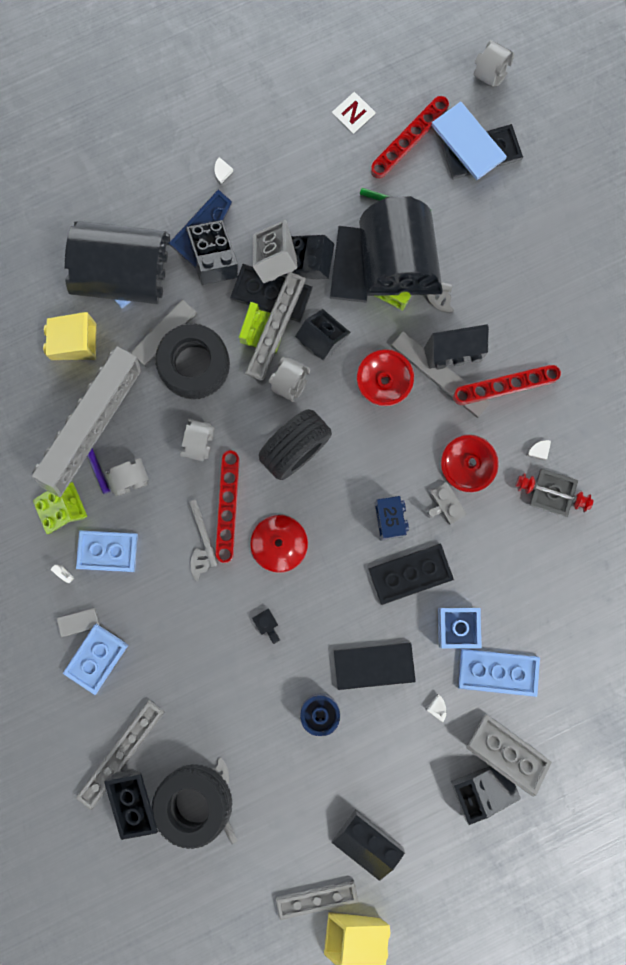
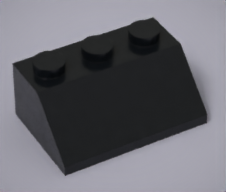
M488 324L432 333L424 347L429 369L436 368L439 370L448 365L457 367L466 362H472L473 364L481 362L488 353Z
M129 769L115 772L106 779L104 784L120 839L124 840L157 834L158 829L141 772Z
M356 809L332 841V844L379 881L394 870L405 854L403 846Z

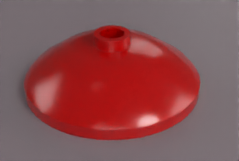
M378 350L366 356L361 362L357 372V384L361 394L369 402L379 406H392L403 401L411 392L414 384V372L410 362L402 354L393 350ZM386 378L388 383L383 384L381 379Z
M463 435L455 438L446 446L441 458V467L446 480L453 487L464 492H477L485 489L494 481L498 473L499 461L494 447L487 440L476 435ZM471 458L475 459V465L471 464Z
M285 515L270 516L262 520L254 529L250 542L251 552L256 562L264 569L276 573L287 572L296 568L303 561L308 549L307 535L304 528L295 519ZM278 539L282 540L280 547L275 545V541Z

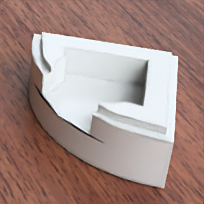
M220 157L217 159L214 170L218 182L222 184L233 172V168Z
M545 440L536 443L528 451L527 456L547 460L551 441Z
M54 565L50 569L67 583L74 579L62 565Z
M437 694L426 710L444 722L446 718V705L443 698Z

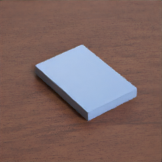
M79 530L76 569L135 572L138 534Z
M96 623L63 674L96 695L129 645Z

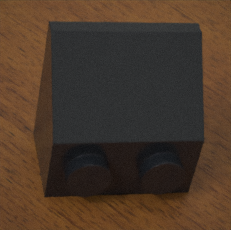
M321 309L304 321L295 337L301 344L307 346L318 358L324 361L333 354L351 332L324 309Z

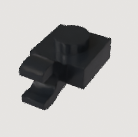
M269 608L252 618L261 635L267 633L273 644L280 641L274 629L278 626V623Z

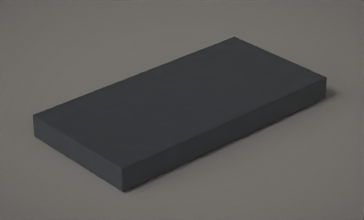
M512 124L486 131L507 156L496 167L523 159ZM443 143L442 149L452 179L471 175L449 146Z
M338 226L330 299L367 303L360 228Z
M242 264L230 299L246 305H250V302L256 303L259 309L271 313L285 277L279 276L273 281L263 283L252 266ZM304 284L291 314V320L301 323L313 289L312 286Z
M441 543L368 568L381 605L454 580Z
M411 642L334 650L338 690L416 682Z

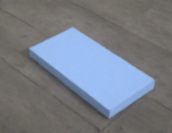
M459 102L432 122L431 126L476 180L495 168L507 157L462 102Z
M461 649L458 688L537 697L540 657Z

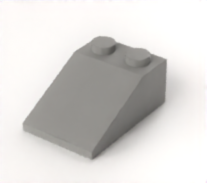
M286 220L253 234V268L263 283L273 281L277 277L297 269V257Z

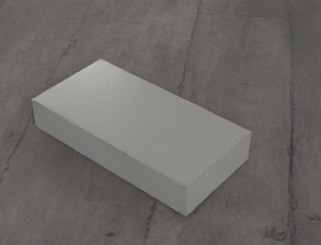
M96 608L57 618L61 637L91 630L96 623L100 625Z

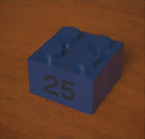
M400 496L377 499L374 504L380 541L406 536L407 531H409V524L407 519L404 520L403 515L406 512L405 501L401 500Z

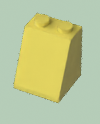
M88 312L47 318V325H44V334L46 336V343L43 346L44 354L50 360H96V322Z
M328 912L324 955L335 965H386L390 925L381 918Z

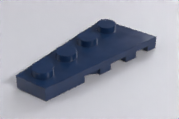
M218 189L169 242V245L194 268L196 266L186 227L224 220L232 205V201Z

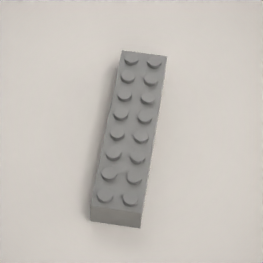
M118 346L108 354L104 367L101 366L99 368L96 379L86 389L87 393L78 400L74 413L67 417L66 425L62 431H58L55 435V442L46 449L41 463L34 467L32 477L40 487L58 497L62 496L141 373L138 358Z

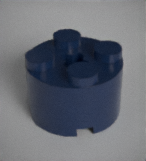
M317 693L308 697L301 707L300 719L302 726L309 734L314 736H327L333 733L340 722V710L337 702L331 696L323 693ZM316 711H324V718L319 717L317 719Z

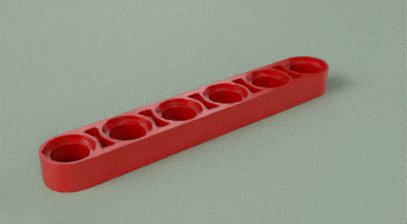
M437 96L374 160L371 166L373 177L378 179L385 177L432 128V122L447 112L449 101L446 97ZM442 102L445 104V108L438 109L435 104ZM425 115H431L433 117V120L431 122H426L423 119V117ZM413 127H418L421 130V133L417 135L413 134L411 132V129ZM406 140L409 145L401 147L399 141ZM393 152L397 157L394 160H390L386 155ZM377 165H381L385 170L378 173L374 168Z
M548 365L460 386L455 390L453 400L458 405H466L553 384L560 378L561 371L555 365ZM548 370L555 372L556 377L554 379L547 376ZM530 374H534L538 377L537 383H533L529 380ZM513 378L518 379L521 383L520 387H514L511 380ZM494 383H500L503 386V390L501 392L496 391L493 388ZM482 387L485 390V395H477L475 389ZM459 391L465 392L467 399L460 400L457 393Z
M232 450L226 451L223 454L221 463L216 558L222 563L230 562L234 556L240 459L238 454ZM229 454L236 456L234 464L226 463L225 459ZM228 473L234 474V482L226 483L224 480L225 475ZM226 492L233 493L234 498L231 502L223 500V495ZM223 512H232V519L227 522L222 519ZM223 530L231 532V538L227 541L221 538ZM222 549L230 551V557L227 560H222L219 556Z

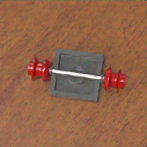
M540 469L536 483L534 476L526 478V474L523 473L522 476H518L515 485L518 487V491L526 489V494L534 490L529 506L563 517H568L572 503L575 510L581 507L585 513L587 509L590 510L594 502L591 499V494L585 497L581 491L574 495L579 480L545 469Z

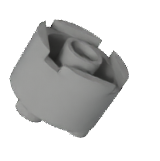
M490 40L483 54L479 53L475 60L477 67L473 76L490 86H499L508 73L506 72L507 66L512 65L514 53Z
M282 357L278 364L279 368L276 373L271 375L269 383L272 384V392L294 402V397L298 398L308 381L305 379V376L310 374V368L289 357Z
M188 419V425H186L182 442L185 452L181 451V457L199 461L208 459L210 453L208 441H212L214 435V427H211L212 424Z
M141 458L136 459V462L130 463L129 461L104 472L112 494L115 493V496H121L131 492L130 488L132 487L139 489L148 485L147 481H149Z

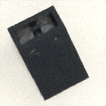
M223 220L186 227L201 285L238 277V263Z
M326 235L291 236L297 257V269L292 273L307 279H329L335 244Z
M491 766L451 781L462 814L468 825L487 819L521 799L516 785Z

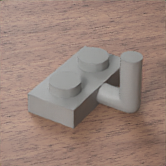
M447 482L430 492L438 506L430 509L427 512V517L433 518L442 512L451 525L467 515Z

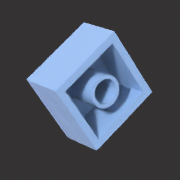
M438 608L439 648H482L481 608Z

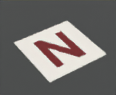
M355 92L332 111L353 134L376 114Z

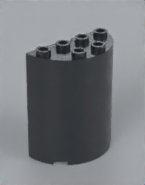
M388 196L368 207L359 220L366 295H399L402 292H409L410 295L442 294L443 288L433 217L428 205L412 196Z
M74 221V226L70 227L65 249L64 269H68V276L65 279L68 293L70 295L159 304V298L163 297L161 282L165 280L166 271L163 269V264L167 263L168 260L166 245H169L170 234L162 230Z

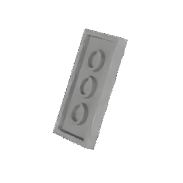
M487 714L483 716L467 746L469 751L532 797L537 795L552 763Z

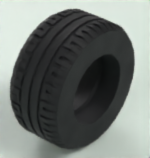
M190 323L189 325L177 326L172 331H169L168 334H165V337L162 338L157 347L158 349H156L155 365L158 375L167 388L180 397L186 399L208 397L217 392L228 377L230 359L227 348L221 337L214 330L204 325ZM190 347L206 349L211 359L207 370L196 377H184L176 369V360L179 354Z
M306 409L289 420L265 443L259 452V460L276 479L284 480L299 470L320 451L332 436L331 428L314 410Z
M191 764L176 769L160 783L153 796L152 812L159 833L161 832L162 837H165L164 839L168 840L172 845H177V847L194 849L208 845L217 838L230 819L233 805L230 788H228L229 786L223 780V777L216 773L215 770H212V768H208V766ZM182 789H194L205 797L209 806V816L204 822H191L180 814L176 802L179 791Z

